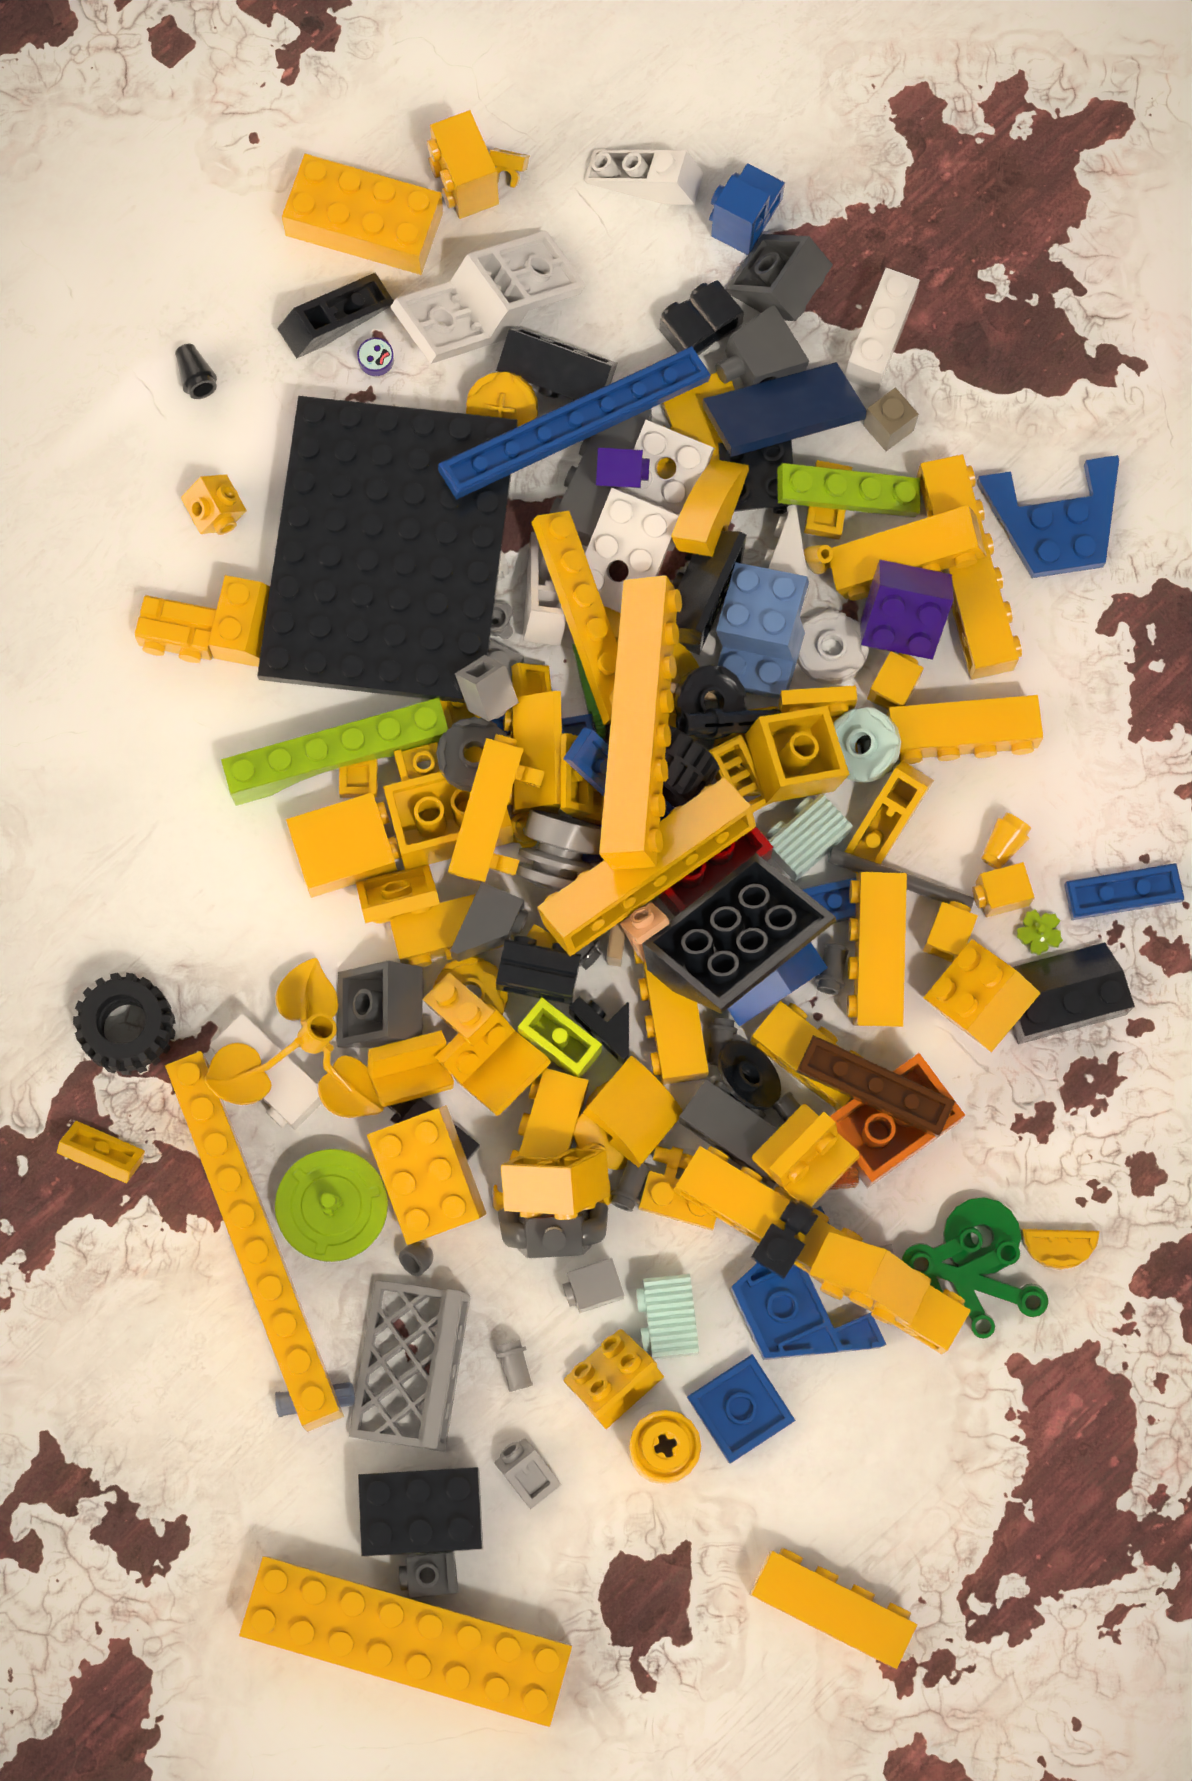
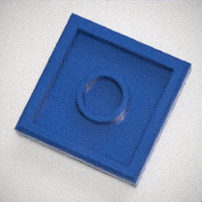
M753 1354L686 1397L729 1464L796 1421Z

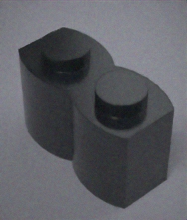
M718 280L710 284L702 283L692 291L689 300L680 304L674 302L662 312L659 331L677 353L692 346L697 355H700L713 343L735 331L743 323L744 311Z

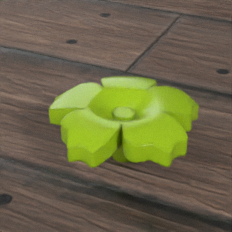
M1036 909L1027 911L1026 917L1022 921L1025 927H1020L1016 930L1017 939L1023 945L1030 944V953L1038 956L1047 952L1048 946L1058 948L1059 944L1063 941L1061 931L1055 929L1060 919L1057 918L1056 914L1044 913L1040 917Z

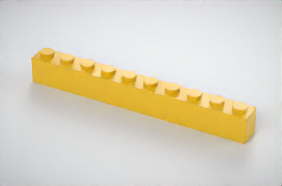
M199 1051L165 1065L302 1427L309 1432L344 1417L224 1102L205 1083L204 1078L209 1068L208 1061L202 1051Z

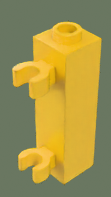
M495 734L494 740L486 738L448 869L449 874L480 883H485L489 869L512 876L516 874L519 860L495 854V846L514 780L540 788L545 771L519 765L523 748L516 747L517 740L498 734Z

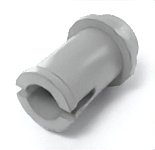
M520 1340L497 1346L499 1354L496 1357L501 1358L509 1392L533 1386L523 1353L526 1350V1346L522 1347Z

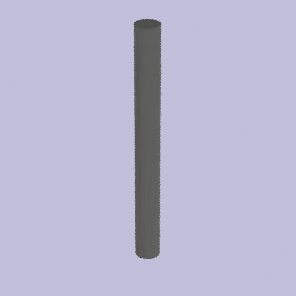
M836 848L831 849L827 862L858 873H903ZM907 874L906 890L947 904L950 901H955L972 908L974 897Z

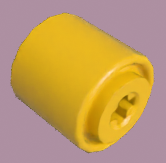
M660 1410L651 1412L638 1422L632 1431L628 1449L631 1463L639 1475L649 1482L666 1485L676 1483L691 1473L699 1461L702 1446L699 1432L690 1419L680 1412ZM660 1435H665L667 1440L675 1439L677 1446L672 1448L673 1456L666 1458L663 1452H655L654 1447L659 1444L658 1437Z

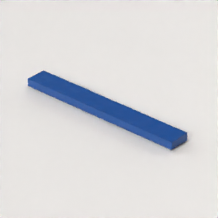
M691 346L439 463L438 471L454 497L459 499L708 382L711 375Z

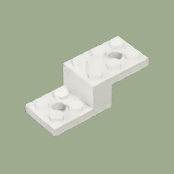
M542 231L467 254L450 282L398 297L391 305V309L429 363L432 364L506 340L509 329L518 327L528 311L580 295L586 285L549 233ZM535 270H540L543 274H539ZM436 321L444 322L447 327L441 326Z
M645 420L634 450H643V458H650L649 481H641V488H611L585 552L604 606L621 613L623 581L616 582L609 575V567L614 561L621 560L627 564L629 573L625 580L658 576L667 551H673L675 547L671 535L680 512L696 481L708 466L715 449L714 447ZM666 457L673 459L676 463V473L669 479L661 478L656 469L658 462Z

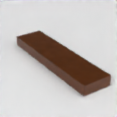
M814 1035L796 1071L939 1138L955 1103V1100Z

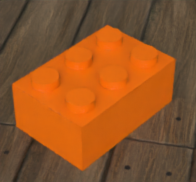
M920 1053L892 1071L954 1100ZM855 1099L830 1115L836 1122L838 1133L859 1151L860 1157L851 1167L867 1188L937 1139V1137ZM956 1101L940 1136L960 1123L965 1117L964 1112Z

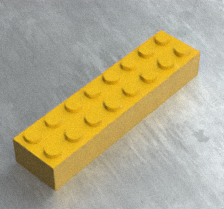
M266 1556L262 1557L239 1633L240 1637L550 1727L572 1649V1645Z

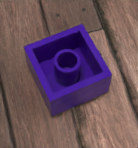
M879 560L860 619L861 645L933 660L953 603L952 574Z

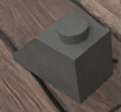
M481 882L450 950L452 959L460 962L504 945L505 939L511 940L513 933L520 934L528 917V913L524 912V899Z

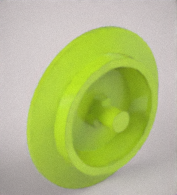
M339 1149L316 1151L294 1163L282 1178L275 1199L277 1223L287 1242L304 1256L324 1262L347 1260L365 1251L381 1233L388 1212L386 1188L376 1169L359 1155Z

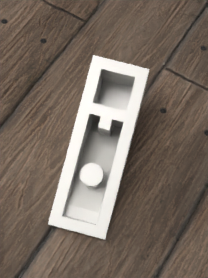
M531 532L523 614V641L560 646L566 618L535 532Z

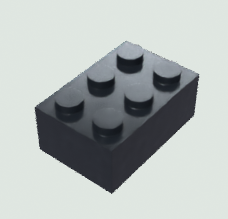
M478 1467L358 1474L361 1556L483 1550L480 1470Z

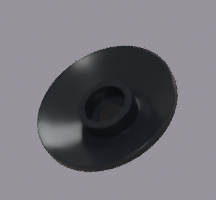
M731 1041L722 1047L718 1055V1069L728 1090L740 1102L753 1109L765 1110L772 1107L780 1098L781 1082L769 1058L760 1049L745 1041Z

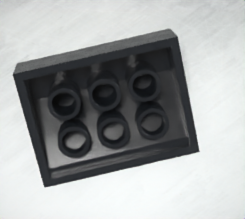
M755 853L671 919L669 925L642 943L647 970L673 992L722 1014L834 924L836 916Z

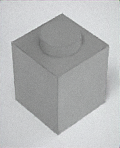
M486 655L455 673L468 711L488 722L502 717L508 709L519 703L506 666Z
M612 1258L567 1272L569 1282L562 1284L569 1307L577 1305L579 1313L624 1299V1292Z

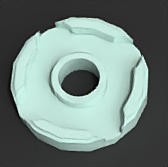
M865 707L849 710L835 720L833 724L850 774L847 777L853 782L868 783L881 779L892 770L899 758L901 739L897 726L889 716L875 708ZM869 735L871 738L870 749L864 754H857L855 750L856 741L861 736Z

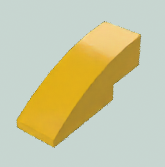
M713 459L705 468L687 497L671 535L678 551L713 556L721 531H727L749 471L748 465Z

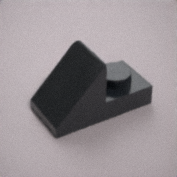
M579 996L569 1006V1015L623 1065L629 1058V1002L606 1022L604 1018L607 1015L598 1004L591 999L586 1003Z

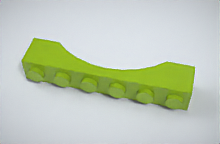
M435 698L221 759L230 794L235 806L272 796L300 781L340 767L369 760L394 757L393 751L400 749L405 751L435 742L439 743L443 733L447 732L448 726L440 699Z

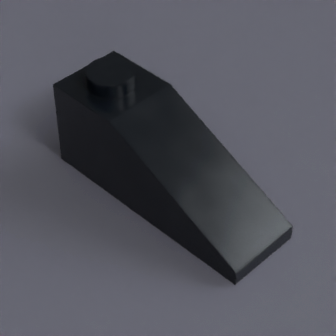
M375 272L294 307L277 329L297 359L326 346L391 307L394 300Z

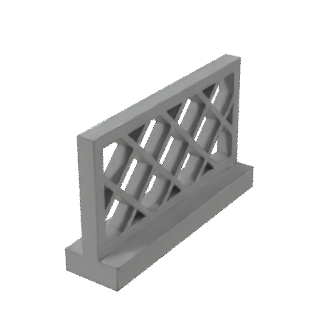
M375 1280L349 1437L445 1452L470 1295L458 1290H442ZM384 1291L398 1292L406 1303L403 1308L391 1317H388L381 1307ZM406 1294H413L418 1296L414 1298L412 1301H410ZM427 1297L441 1298L439 1314L426 1323L415 1306ZM411 1310L422 1327L404 1340L393 1323ZM381 1316L384 1322L378 1326L379 1317ZM437 1324L436 1333L434 1335L431 1328ZM389 1327L400 1344L382 1357L375 1347L376 1336ZM426 1332L434 1343L433 1352L420 1362L408 1345ZM404 1349L415 1364V1367L398 1379L387 1364V1361ZM373 1354L378 1360L374 1364H372ZM431 1363L428 1374L424 1367ZM382 1366L393 1383L376 1396L368 1385L369 1376ZM420 1371L427 1381L426 1393L413 1401L402 1384ZM398 1388L409 1406L391 1418L380 1401ZM366 1394H368L371 1400L365 1404ZM424 1402L423 1412L421 1413L418 1406ZM375 1405L387 1422L374 1432L362 1431L363 1414ZM411 1411H414L421 1421L418 1439L404 1437L396 1426V1423ZM391 1427V1429L396 1435H389L383 1433Z

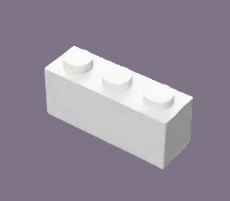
M889 268L885 269L848 361L845 374L848 381L879 391L915 300L920 282L919 279Z
M243 1013L210 1045L215 1054L228 1044L243 1043L249 1045L260 1055L261 1065L282 1051ZM286 1056L271 1069L264 1071L268 1075L272 1086L270 1092L263 1100L270 1106L266 1113L281 1128L288 1123L296 1130L322 1102L318 1094V1085Z

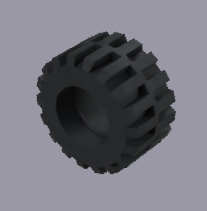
M669 725L671 744L669 747H666L665 760L668 765V779L666 782H663L662 794L672 806L678 807L699 795L703 788L710 785L720 767L712 754L703 745L684 732Z
M119 973L110 974V980L105 981L102 977L95 981L97 987L93 990L87 987L83 992L86 998L83 1002L78 1000L75 1009L78 1011V1016H73V1025L77 1028V1032H75L77 1041L91 1060L99 1067H104L108 1072L115 1074L116 1071H119L122 1075H131L133 1070H137L139 1073L148 1071L146 1066L151 1063L156 1066L161 1062L159 1056L162 1053L167 1054L171 1048L168 1043L170 1039L174 1040L175 1030L173 1029V1024H176L175 1016L171 1011L172 1007L159 988L144 977L139 979L133 973H126V977H121ZM123 1005L141 1007L146 1014V1023L143 1031L136 1039L128 1043L116 1044L110 1042L105 1037L104 1025L107 1017L113 1010Z

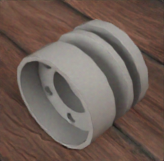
M530 809L523 834L538 841L539 844L537 848H519L518 854L533 860L534 863L519 862L516 874L528 879L537 886L555 891L562 890L575 881L578 872L582 873L594 868L593 865L583 861L582 856L583 854H599L602 827L575 818Z

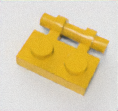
M656 1146L653 1160L667 1164L664 1175L649 1171L639 1210L713 1231L716 1217L673 1191L679 1181L676 1178L678 1168L686 1169L693 1156L683 1153L682 1148L672 1146V1149Z

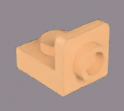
M649 902L644 907L636 909L620 925L637 956L643 962H646L642 943L669 925L670 921L658 907Z

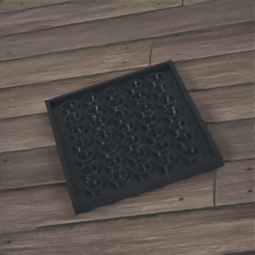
M298 396L257 674L258 679L262 681L423 699L439 698L441 701L465 703L455 673L480 657L488 656L511 474L456 499L438 471L439 463L517 428L518 420Z

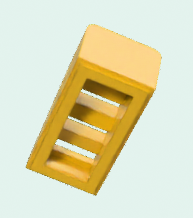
M741 734L708 750L720 767L716 775L718 781L725 777L736 789L735 783L748 776L750 777L752 783L737 791L743 797L757 789L760 796L748 802L753 812L770 804H766L751 753ZM734 750L737 757L723 763L721 756ZM741 763L745 769L730 777L727 770Z

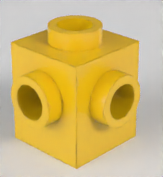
M227 474L200 476L181 496V500L200 534H226L237 526L236 522L247 511Z

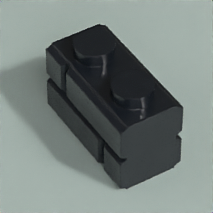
M514 936V941L505 939L496 979V990L539 999L542 997L545 1000L572 1005L581 954L575 953L570 957L559 943H553L551 948L537 946V940L526 936Z

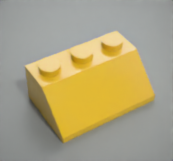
M561 691L517 697L519 703L508 709L503 715L504 731H510V737L517 740L516 747L523 748L519 765L545 771L540 788L514 780L507 805H512V815L529 812L530 809L557 814L561 808Z
M441 772L383 786L405 871L452 859L471 792L459 790L449 784ZM507 808L495 847L514 842L512 824Z

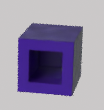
M598 448L596 486L641 488V481H649L650 458H643V450Z

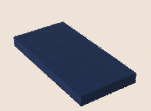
M837 362L703 399V409L731 457L866 419V408Z

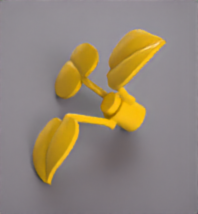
M317 958L307 960L292 969L281 981L276 991L275 1001L279 1013L288 1020H300L302 1027L297 1034V1038L262 1065L260 1055L254 1048L243 1043L228 1044L214 1055L204 1078L207 1087L219 1098L238 1105L254 1104L262 1100L271 1090V1081L264 1071L271 1069L296 1048L301 1047L305 1052L312 1054L324 1052L323 1068L328 1074L319 1080L318 1094L321 1102L330 1112L340 1117L355 1118L377 1115L384 1110L368 1075L367 1067L360 1060L344 1055L339 1057L331 1066V1052L334 1050V1047L330 1044V1041L337 1032L336 1023L332 1018L338 1010V998L333 985L324 974Z

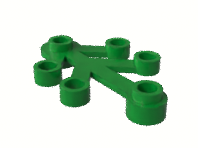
M974 1227L963 1229L959 1236L934 1248L924 1243H917L907 1248L902 1256V1261L912 1269L918 1270L913 1265L915 1259L918 1257L926 1258L929 1262L928 1267L918 1271L931 1279L930 1285L943 1293L937 1277L953 1282L959 1296L965 1300L964 1306L971 1310L969 1313L972 1320L971 1328L974 1335L979 1338L990 1337L995 1331V1323L993 1318L985 1313L974 1290L1017 1304L1019 1310L1028 1317L1040 1316L1048 1307V1296L1045 1290L1037 1284H1026L1022 1288H1018L980 1275L1002 1263L1012 1265L1018 1261L1020 1249L1012 1240H1003L997 1245L996 1249L958 1267L943 1261L963 1250L975 1252L981 1248L983 1238L980 1231ZM966 1234H976L978 1236L977 1244L974 1246L965 1245L963 1239ZM1005 1246L1015 1248V1255L1010 1259H1005L1001 1256V1250ZM1031 1295H1036L1040 1298V1304L1036 1308H1029L1025 1304L1026 1299ZM981 1319H986L990 1322V1328L986 1332H980L975 1327L976 1323Z

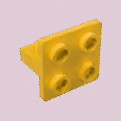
M802 1104L752 1155V1160L795 1201L799 1203L802 1200L812 1207L859 1159L860 1154L858 1150L838 1133L836 1122L825 1112L819 1116L808 1105Z
M619 1329L613 1335L607 1337L601 1346L584 1361L578 1363L563 1381L579 1397L597 1421L607 1429L664 1378V1375L657 1368L655 1360L623 1329Z

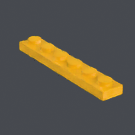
M570 511L537 515L532 521L535 534L603 725L611 724L618 644Z

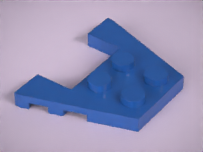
M1118 455L1085 461L1084 469L1090 493L1088 497L1019 507L1011 471L978 477V488L989 500L992 512L1010 536L1009 541L1031 578L1103 568L1106 564L1119 467Z
M821 1206L815 1208L824 1213ZM756 1263L730 1288L763 1360L879 1349L886 1345L874 1317L871 1316L872 1312L834 1328L809 1274L794 1264L786 1277L782 1279L759 1263Z

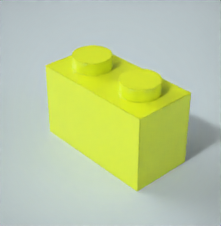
M542 997L518 1026V1033L572 1076L582 1078L602 1053V1044Z

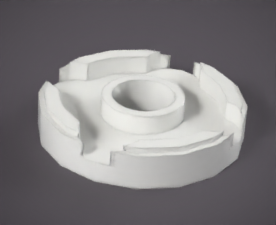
M823 611L810 617L804 623L805 635L797 662L801 670L812 680L826 685L842 684L853 679L863 669L869 653V647L861 645L860 623L847 617L846 614L839 611ZM833 639L840 643L842 651L838 655L830 656L824 653L821 645L824 641Z

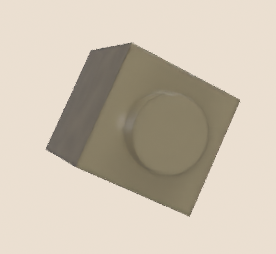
M895 387L867 408L863 426L881 447L888 451L914 431L919 414Z

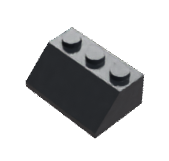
M721 531L712 557L687 552L685 560L689 561L686 571L685 573L678 571L672 585L680 591L682 598V608L680 612H677L676 616L679 643L692 653L700 655L725 600L735 563H742L747 537L745 533L740 531Z
M1105 942L1013 967L1040 992V995L1013 1026L1018 1044L1126 1016L1135 1007L1124 971Z

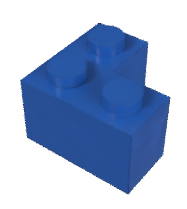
M747 163L741 174L736 172L734 175H731L725 186L720 184L711 199V205L714 206L709 217V221L712 222L711 237L748 255L782 201L785 182Z
M810 942L729 1007L728 1011L740 1027L828 967Z

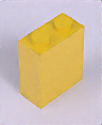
M373 792L286 819L311 898L354 885L362 880L397 871L395 859L401 858L395 836L387 838L384 825L390 823L384 801L376 803Z

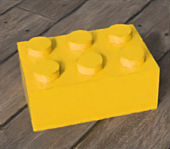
M447 1105L367 1134L407 1245L475 1221L487 1214Z

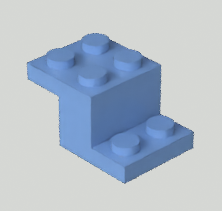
M735 563L716 628L717 635L723 646L717 666L725 667L737 675L746 693L779 699L781 690H789L805 635L800 613L809 585L807 576Z

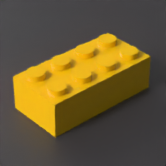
M304 153L282 214L285 235L422 275L443 215L442 193Z

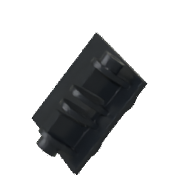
M792 440L732 457L724 444L718 443L719 459L721 461L745 464L749 467L734 512L772 508L774 514L786 513L787 507L792 504L778 503V467L782 463L793 464Z

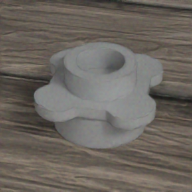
M495 603L493 619H498V623H492L491 636H500L502 639H508L512 636L513 628L510 626V617L513 615V608L509 604L504 603L501 605Z

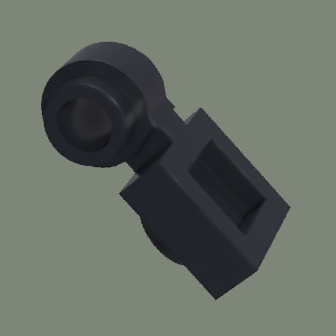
M791 1199L779 1218L785 1222V1229L782 1230L772 1223L750 1258L784 1279L806 1245L794 1237L795 1234L798 1235L800 1232L806 1236L818 1218V1215L812 1212L814 1208L802 1200L797 1203Z

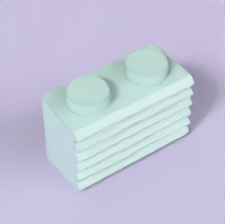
M824 794L819 795L815 800L810 796L804 799L793 811L797 816L787 824L783 821L778 822L766 834V837L769 839L768 841L774 847L771 857L794 882L825 857L832 848H835L850 834L853 827Z
M690 1274L643 1279V1288L636 1289L638 1312H646L648 1327L640 1328L642 1348L645 1351H650L651 1357L654 1360L698 1355L699 1346Z

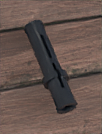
M709 708L706 712H680L676 717V728L687 735L706 734L709 738H720L723 734L747 733L759 717L780 714L782 712L777 708L742 711H722L719 708Z

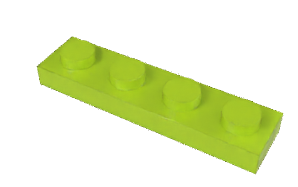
M782 463L778 467V503L916 517L920 514V478Z

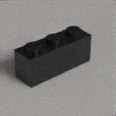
M516 326L508 331L496 371H508L519 375L528 383L539 386V393L552 398H558L559 394L572 398L573 402L611 384L618 363Z

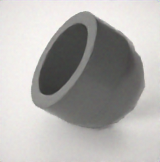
M423 1242L409 1244L399 1253L401 1265L408 1273L414 1276H421L433 1262L432 1249H425V1243Z

